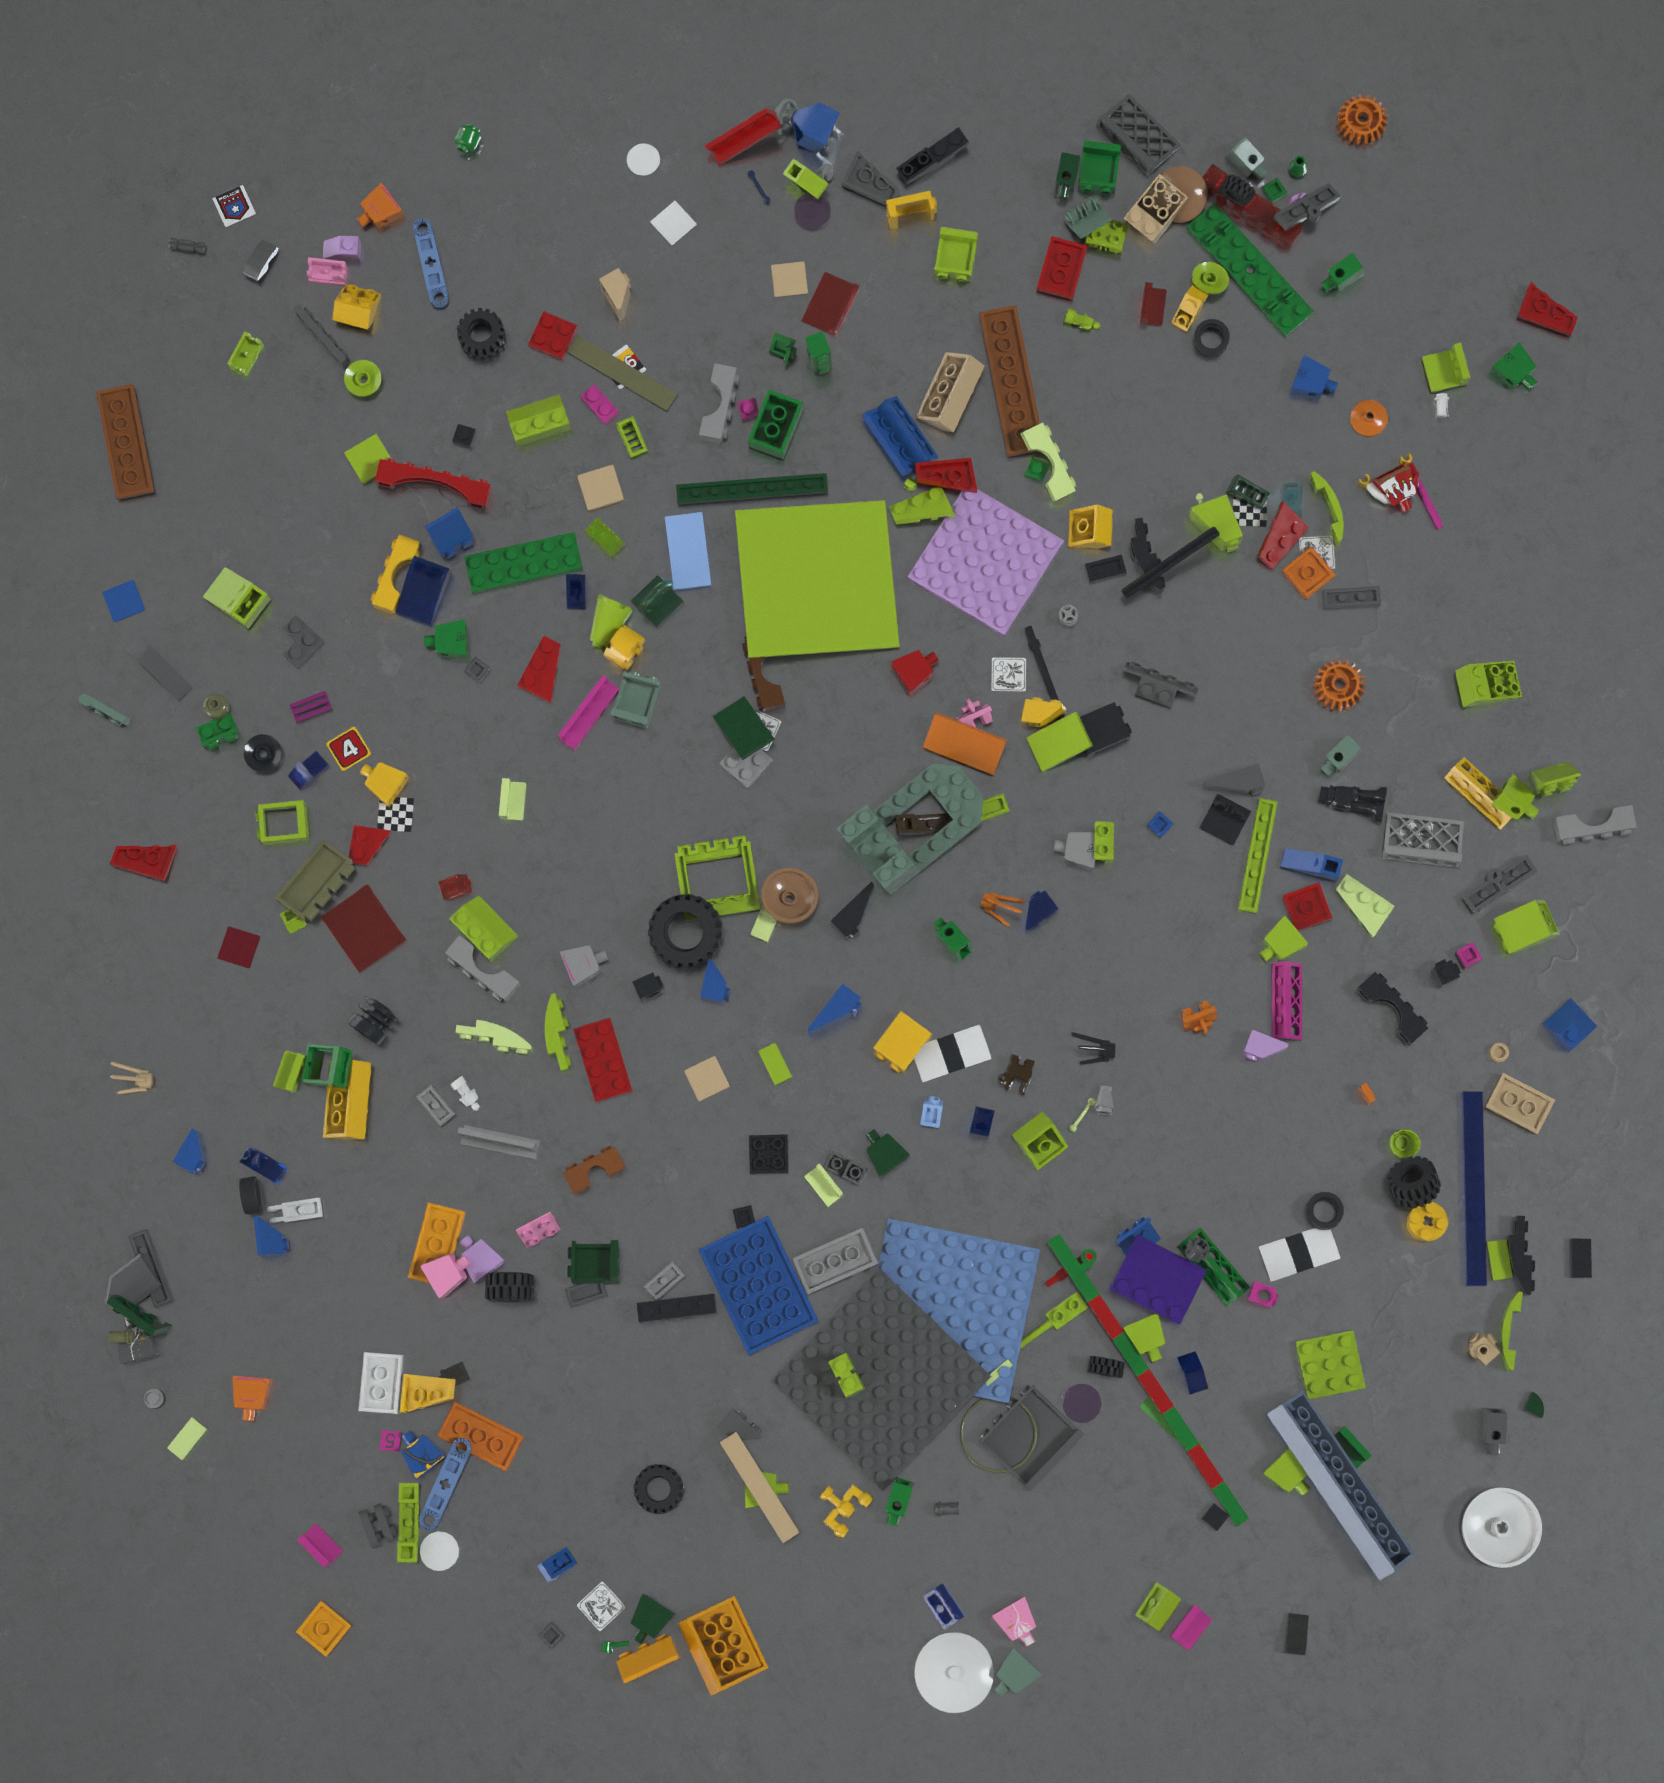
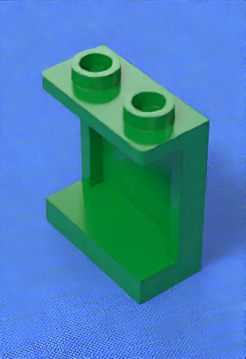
M1084 140L1078 189L1088 193L1099 191L1104 195L1115 193L1121 150L1120 144Z

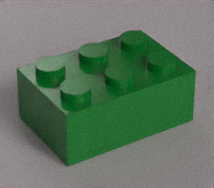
M768 389L748 438V447L784 459L804 410V403Z

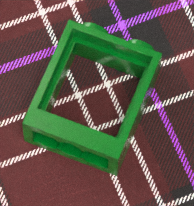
M307 1044L300 1082L314 1086L346 1088L353 1050L340 1046ZM332 1053L328 1080H319L323 1054Z

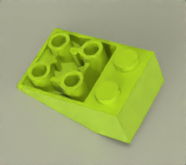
M224 567L203 596L204 599L247 629L250 628L271 600L263 590Z
M1514 661L1468 664L1455 670L1463 707L1481 706L1522 697Z
M1568 761L1531 771L1529 774L1535 797L1541 795V798L1553 795L1552 792L1558 790L1560 793L1571 790L1570 787H1573L1581 776L1580 772Z

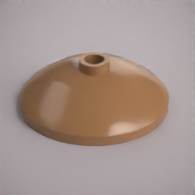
M1175 166L1162 172L1160 175L1189 197L1172 222L1184 223L1196 218L1203 211L1208 198V189L1203 177L1194 169L1186 166Z
M782 868L774 871L766 878L761 889V901L764 909L771 917L783 923H797L807 919L814 912L818 903L819 894L816 883L807 873L796 868ZM785 898H791L792 901L787 902Z

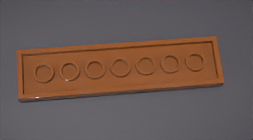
M1017 306L979 312L1007 456L1037 452L1028 451L1021 436L1022 432L1039 425L1040 421Z

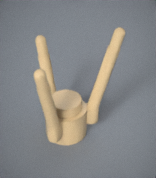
M111 1062L113 1066L138 1073L136 1077L111 1075L112 1079L135 1081V1086H139L137 1088L117 1091L118 1095L139 1091L146 1092L147 1088H152V1073H148L147 1070H140Z

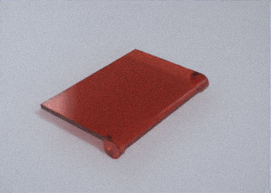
M824 272L801 321L836 336L858 291L859 285Z

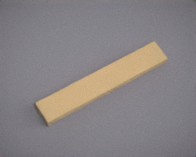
M737 1432L721 1441V1446L782 1543L800 1533Z

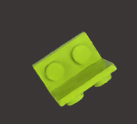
M1461 342L1453 344L1451 350L1422 357L1432 393L1468 384L1471 377Z

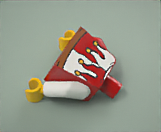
M1407 454L1408 460H1404L1403 456H1401V465L1372 479L1373 482H1370V476L1365 474V478L1368 481L1362 482L1359 479L1360 486L1366 487L1374 498L1384 504L1392 506L1399 504L1402 512L1411 509L1412 505L1409 498L1417 494L1416 489L1419 483V473L1414 463L1411 462L1412 455Z

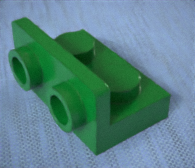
M231 713L222 719L212 720L195 727L204 749L209 750L217 748L219 743L224 741H234L237 738L236 736L240 735Z

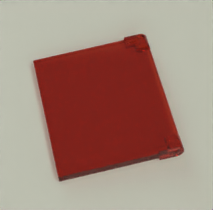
M368 884L321 916L359 973L406 941V938L397 928Z

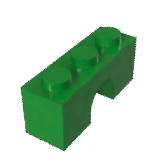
M822 331L805 337L806 352L814 374H824L832 368L831 351Z

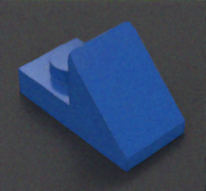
M565 1547L540 1563L537 1567L547 1582H550L576 1565L577 1562L568 1548Z

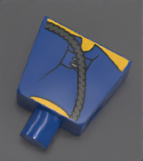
M410 1430L401 1437L407 1445L401 1453L416 1480H419L447 1457L425 1435L417 1439Z

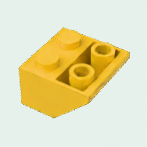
M345 284L334 301L332 320L368 330L374 321L381 293L371 289L358 288L356 285Z

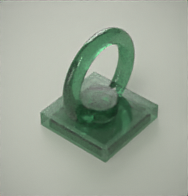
M658 575L630 600L639 612L656 628L663 624L684 604V601L672 590L673 581L671 579L662 580Z

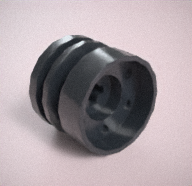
M365 996L363 1001L369 1005L368 1008L359 1004L358 1007L364 1012L361 1016L353 1012L346 1023L379 1046L386 1037L381 1028L384 1026L392 1029L393 1027L386 1021L389 1019L396 1023L398 1018L385 1005Z

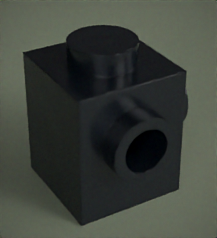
M1445 959L1435 964L1436 967L1431 971L1439 988L1457 981L1461 973L1456 963L1453 964L1452 960L1446 962Z

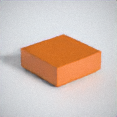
M1368 1083L1358 1088L1368 1105L1376 1100Z

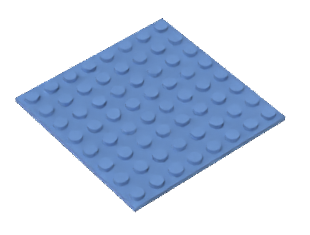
M888 1218L878 1268L897 1284L988 1374H991L1007 1359L1012 1363L1013 1366L1010 1368L1002 1366L999 1369L1000 1376L989 1386L985 1383L974 1395L976 1397L1009 1403L1040 1249Z

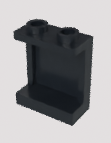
M1115 702L1080 717L1093 745L1085 750L1088 758L1102 749L1123 740H1130L1131 728L1128 723H1124L1122 708L1117 706Z

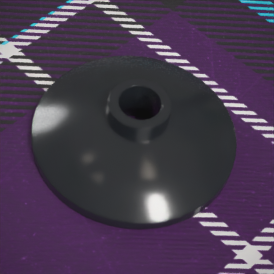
M256 735L244 747L245 762L255 771H270L281 760V746L270 735ZM262 752H267L266 757L262 758L260 756Z

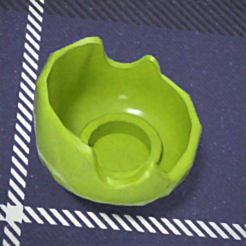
M1410 1129L1397 1130L1390 1137V1148L1393 1154L1401 1158L1413 1157L1420 1150L1421 1141L1418 1135Z

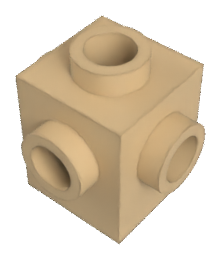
M1482 1331L1480 1334H1474L1469 1340V1353L1475 1360L1480 1359L1485 1365L1490 1363L1500 1353V1347L1496 1344L1497 1340L1490 1333L1487 1335Z

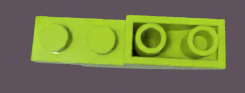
M553 993L546 1010L545 1041L548 1055L550 1057L557 1056L560 1070L562 1073L570 1071L568 1066L572 1064L569 1054L565 1055L563 1048L567 1046L564 1036H560V1034L567 1032L566 1027L569 1024L566 1015L562 1016L561 1009L564 1008L561 997L557 998V995Z

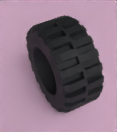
M693 894L676 895L663 901L654 910L652 918L649 920V943L651 947L653 946L654 953L660 956L662 961L674 967L690 968L706 962L715 954L723 937V924L719 918L718 911L713 908L710 902ZM680 913L695 915L703 925L701 941L690 949H681L675 946L668 936L670 921Z

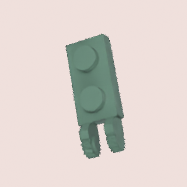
M82 693L78 698L79 703L90 709L95 707V712L104 717L106 714L111 716L110 721L119 726L122 723L128 726L131 721L127 716L88 694Z

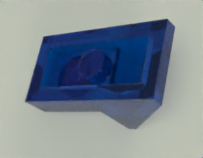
M315 751L304 762L299 761L288 777L301 791L326 770L329 765Z

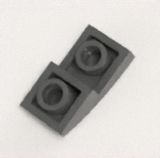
M261 240L247 260L242 274L258 281L268 270V263L277 254L278 247Z
M832 1150L823 1165V1168L858 1186L868 1169Z

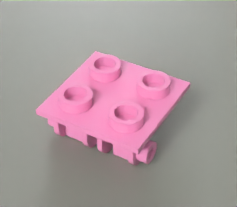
M548 1212L516 1229V1232L527 1248L538 1244L539 1241L546 1237L555 1235L561 1229L551 1212Z

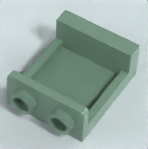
M635 671L623 672L616 702L610 713L611 718L648 728L660 690V682L653 676L641 677Z

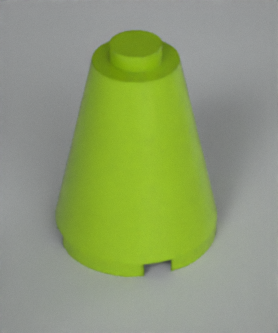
M599 594L590 640L593 641L592 645L600 649L603 646L608 647L612 637L624 625L634 609Z

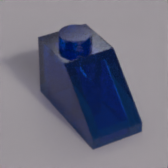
M1038 891L1030 897L1031 901H1029L1025 927L1027 934L1059 910L1046 891L1042 893Z

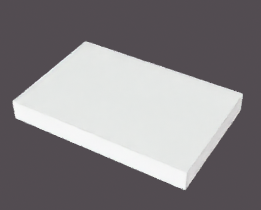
M364 1352L358 1411L398 1414L403 1355Z

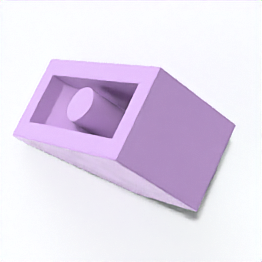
M337 236L325 240L323 259L360 261L361 241L359 236Z
M1252 1030L1243 1054L1249 1060L1256 1062L1258 1059L1261 1061L1286 1050L1289 1044Z

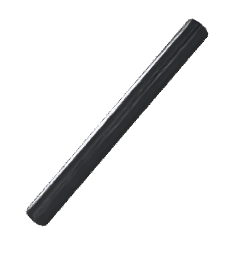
M1210 528L1121 590L1123 595L1129 598L1218 537L1220 533L1217 528Z

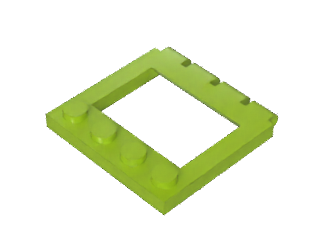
M745 835L732 837L733 844L730 845L729 839L724 838L713 840L714 847L711 848L709 841L694 843L695 850H691V844L677 846L678 853L674 854L680 893L682 895L690 894L686 864L743 855L748 893L705 900L713 905V908L718 911L719 916L761 910L750 841L746 842ZM684 913L685 922L699 920L693 914Z

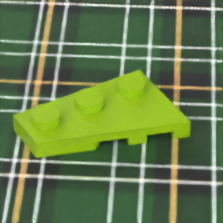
M939 486L888 506L896 525L919 522L921 519L928 518L938 520V517H955V513L942 487Z

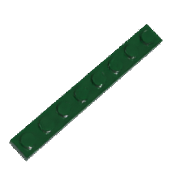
M827 473L676 484L677 504L828 493Z

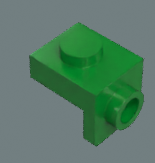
M775 333L769 352L785 357L784 363H788L790 358L794 359L796 355V340Z

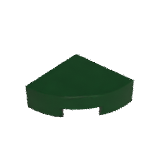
M1532 1392L1524 1410L1543 1418V1402L1535 1392Z

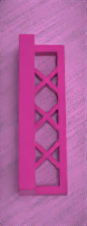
M602 675L558 734L559 740L574 751L619 692V688L609 682L606 676Z
M1289 961L1272 963V1037L1278 1040H1302L1301 963ZM1291 967H1295V977L1291 974ZM1292 987L1295 989V996L1291 993ZM1292 1006L1295 1008V1015L1291 1012ZM1292 1025L1295 1027V1035H1291Z

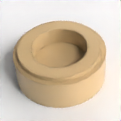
M1495 1043L1489 1050V1056L1494 1062H1504L1509 1057V1048L1504 1043Z

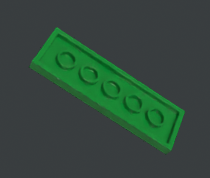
M575 532L464 556L472 594L583 570Z

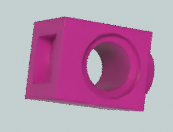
M1254 1281L1247 1301L1270 1309L1272 1305H1276L1279 1294H1276V1288ZM1265 1290L1269 1293L1267 1301L1259 1298L1260 1291Z

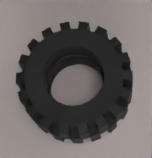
M478 308L476 312L472 309L469 315L466 312L464 319L460 318L459 320L460 325H457V337L463 351L472 358L476 356V359L481 360V357L488 359L489 355L494 357L496 351L500 352L502 350L501 346H504V339H506L500 317H497L495 312L491 313L489 309L483 311L482 308ZM479 326L489 327L492 333L487 340L478 342L471 339V333L475 328Z
M1409 1156L1408 1159L1403 1158L1400 1160L1401 1162H1396L1394 1168H1391L1389 1171L1388 1183L1393 1197L1399 1205H1404L1405 1208L1411 1206L1412 1209H1415L1417 1206L1424 1207V1204H1430L1432 1199L1437 1198V1193H1440L1441 1183L1435 1166L1431 1161H1428L1425 1157L1421 1159L1420 1156L1415 1158Z
M522 1272L489 1273L486 1275L485 1299L493 1302H530L534 1300V1275Z
M654 1464L647 1466L635 1479L633 1489L637 1503L650 1513L664 1514L672 1511L679 1505L683 1497L684 1485L682 1479L674 1469L667 1465ZM657 1477L666 1479L670 1485V1493L662 1501L653 1500L647 1492L649 1482Z

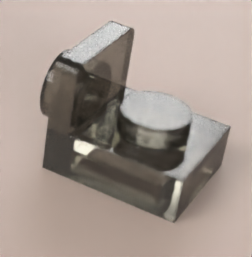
M463 1362L440 1370L441 1375L438 1376L439 1378L456 1379L455 1387L471 1380Z

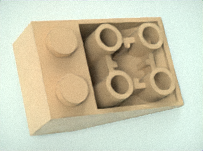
M1159 174L1124 219L1155 244L1167 230L1189 197Z

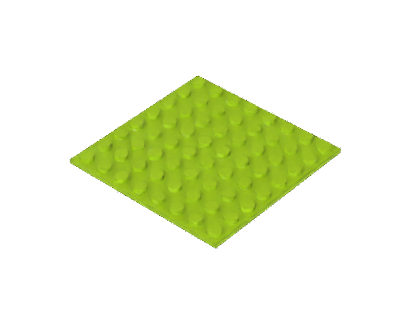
M885 500L735 510L748 658L900 647Z

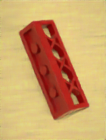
M765 108L709 142L705 147L708 151L714 152L718 163L722 165L778 131L782 126L775 111Z

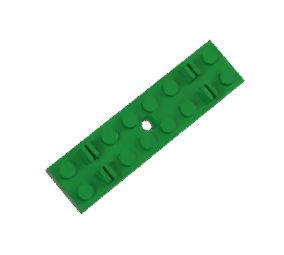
M1213 203L1187 225L1186 229L1220 266L1227 271L1230 277L1285 337L1314 314V310L1216 203ZM1248 267L1253 268V272L1248 273L1246 269Z

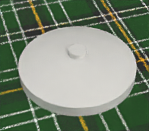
M1493 1488L1477 1495L1467 1506L1462 1519V1535L1467 1548L1479 1561L1489 1566L1507 1568L1519 1565L1533 1555L1541 1540L1542 1522L1536 1506L1524 1494L1509 1488Z
M945 1633L933 1638L922 1648L916 1660L915 1680L919 1692L930 1705L944 1712L960 1713L976 1707L986 1698L993 1683L994 1668L988 1651L978 1640L963 1633Z

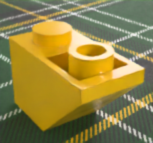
M1192 285L1186 292L1171 323L1188 332L1209 294L1200 291L1195 285Z
M1032 697V700L1025 699L1021 721L1026 726L1045 728L1063 715L1067 708L1058 700L1046 702L1041 698Z

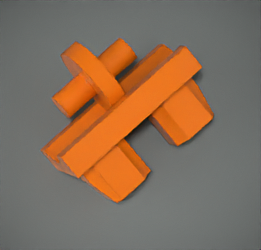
M1207 1000L1198 1005L1200 1012L1195 1014L1192 1008L1183 1009L1182 1021L1185 1031L1194 1029L1197 1032L1202 1030L1204 1034H1207V1027L1212 1026V1021L1218 1019L1215 1006L1212 1007Z

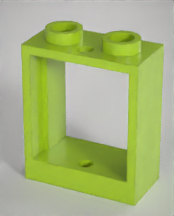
M304 800L258 805V810L255 811L256 822H259L260 829H257V839L261 840L263 845L309 841L307 808ZM297 809L298 834L267 837L265 811Z

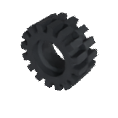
M1233 174L1227 175L1219 188L1220 192L1228 197L1227 199L1243 207H1247L1256 194V190L1250 186V183H1246V180H1242L1239 176L1236 177Z
M1090 1356L1088 1372L1123 1378L1125 1362L1105 1357Z

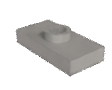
M429 1085L416 1096L440 1127L455 1116V1113L432 1085Z
M672 1261L643 1287L656 1301L681 1281L685 1275Z

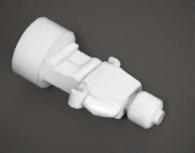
M463 1076L450 1084L453 1090L460 1094V1102L465 1106L471 1105L474 1111L479 1109V1104L475 1102L478 1099L475 1089L470 1091Z

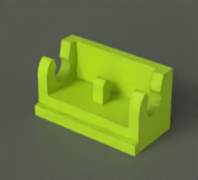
M244 331L227 363L230 370L248 377L264 347L259 338L255 339Z

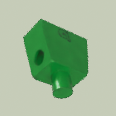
M1352 252L1328 270L1329 277L1321 282L1326 292L1335 286L1340 291L1364 276L1363 267Z
M1520 342L1496 362L1491 369L1493 374L1514 389L1523 383L1531 390L1538 383L1531 376L1536 369V365Z
M459 620L436 625L435 635L424 636L425 647L435 646V652L438 656L468 659L466 621Z
M943 918L935 921L933 926L938 930L937 936L940 942L958 963L973 952L970 940L952 921L946 923Z
M899 1477L895 1478L885 1509L886 1512H889L886 1520L887 1523L897 1526L900 1516L904 1517L915 1484L914 1482ZM898 1501L901 1503V1506L897 1507L894 1503Z

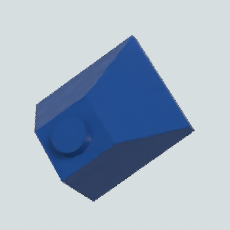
M1572 998L1543 1023L1545 1028L1568 1052L1575 1048L1597 1027Z
M253 1216L257 1254L262 1258L287 1255L286 1250H289L288 1238L285 1239L282 1233L264 1219Z

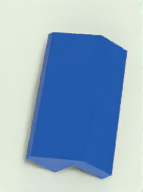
M897 396L885 399L877 408L866 411L862 415V418L902 476L915 473V463L930 462L938 457Z

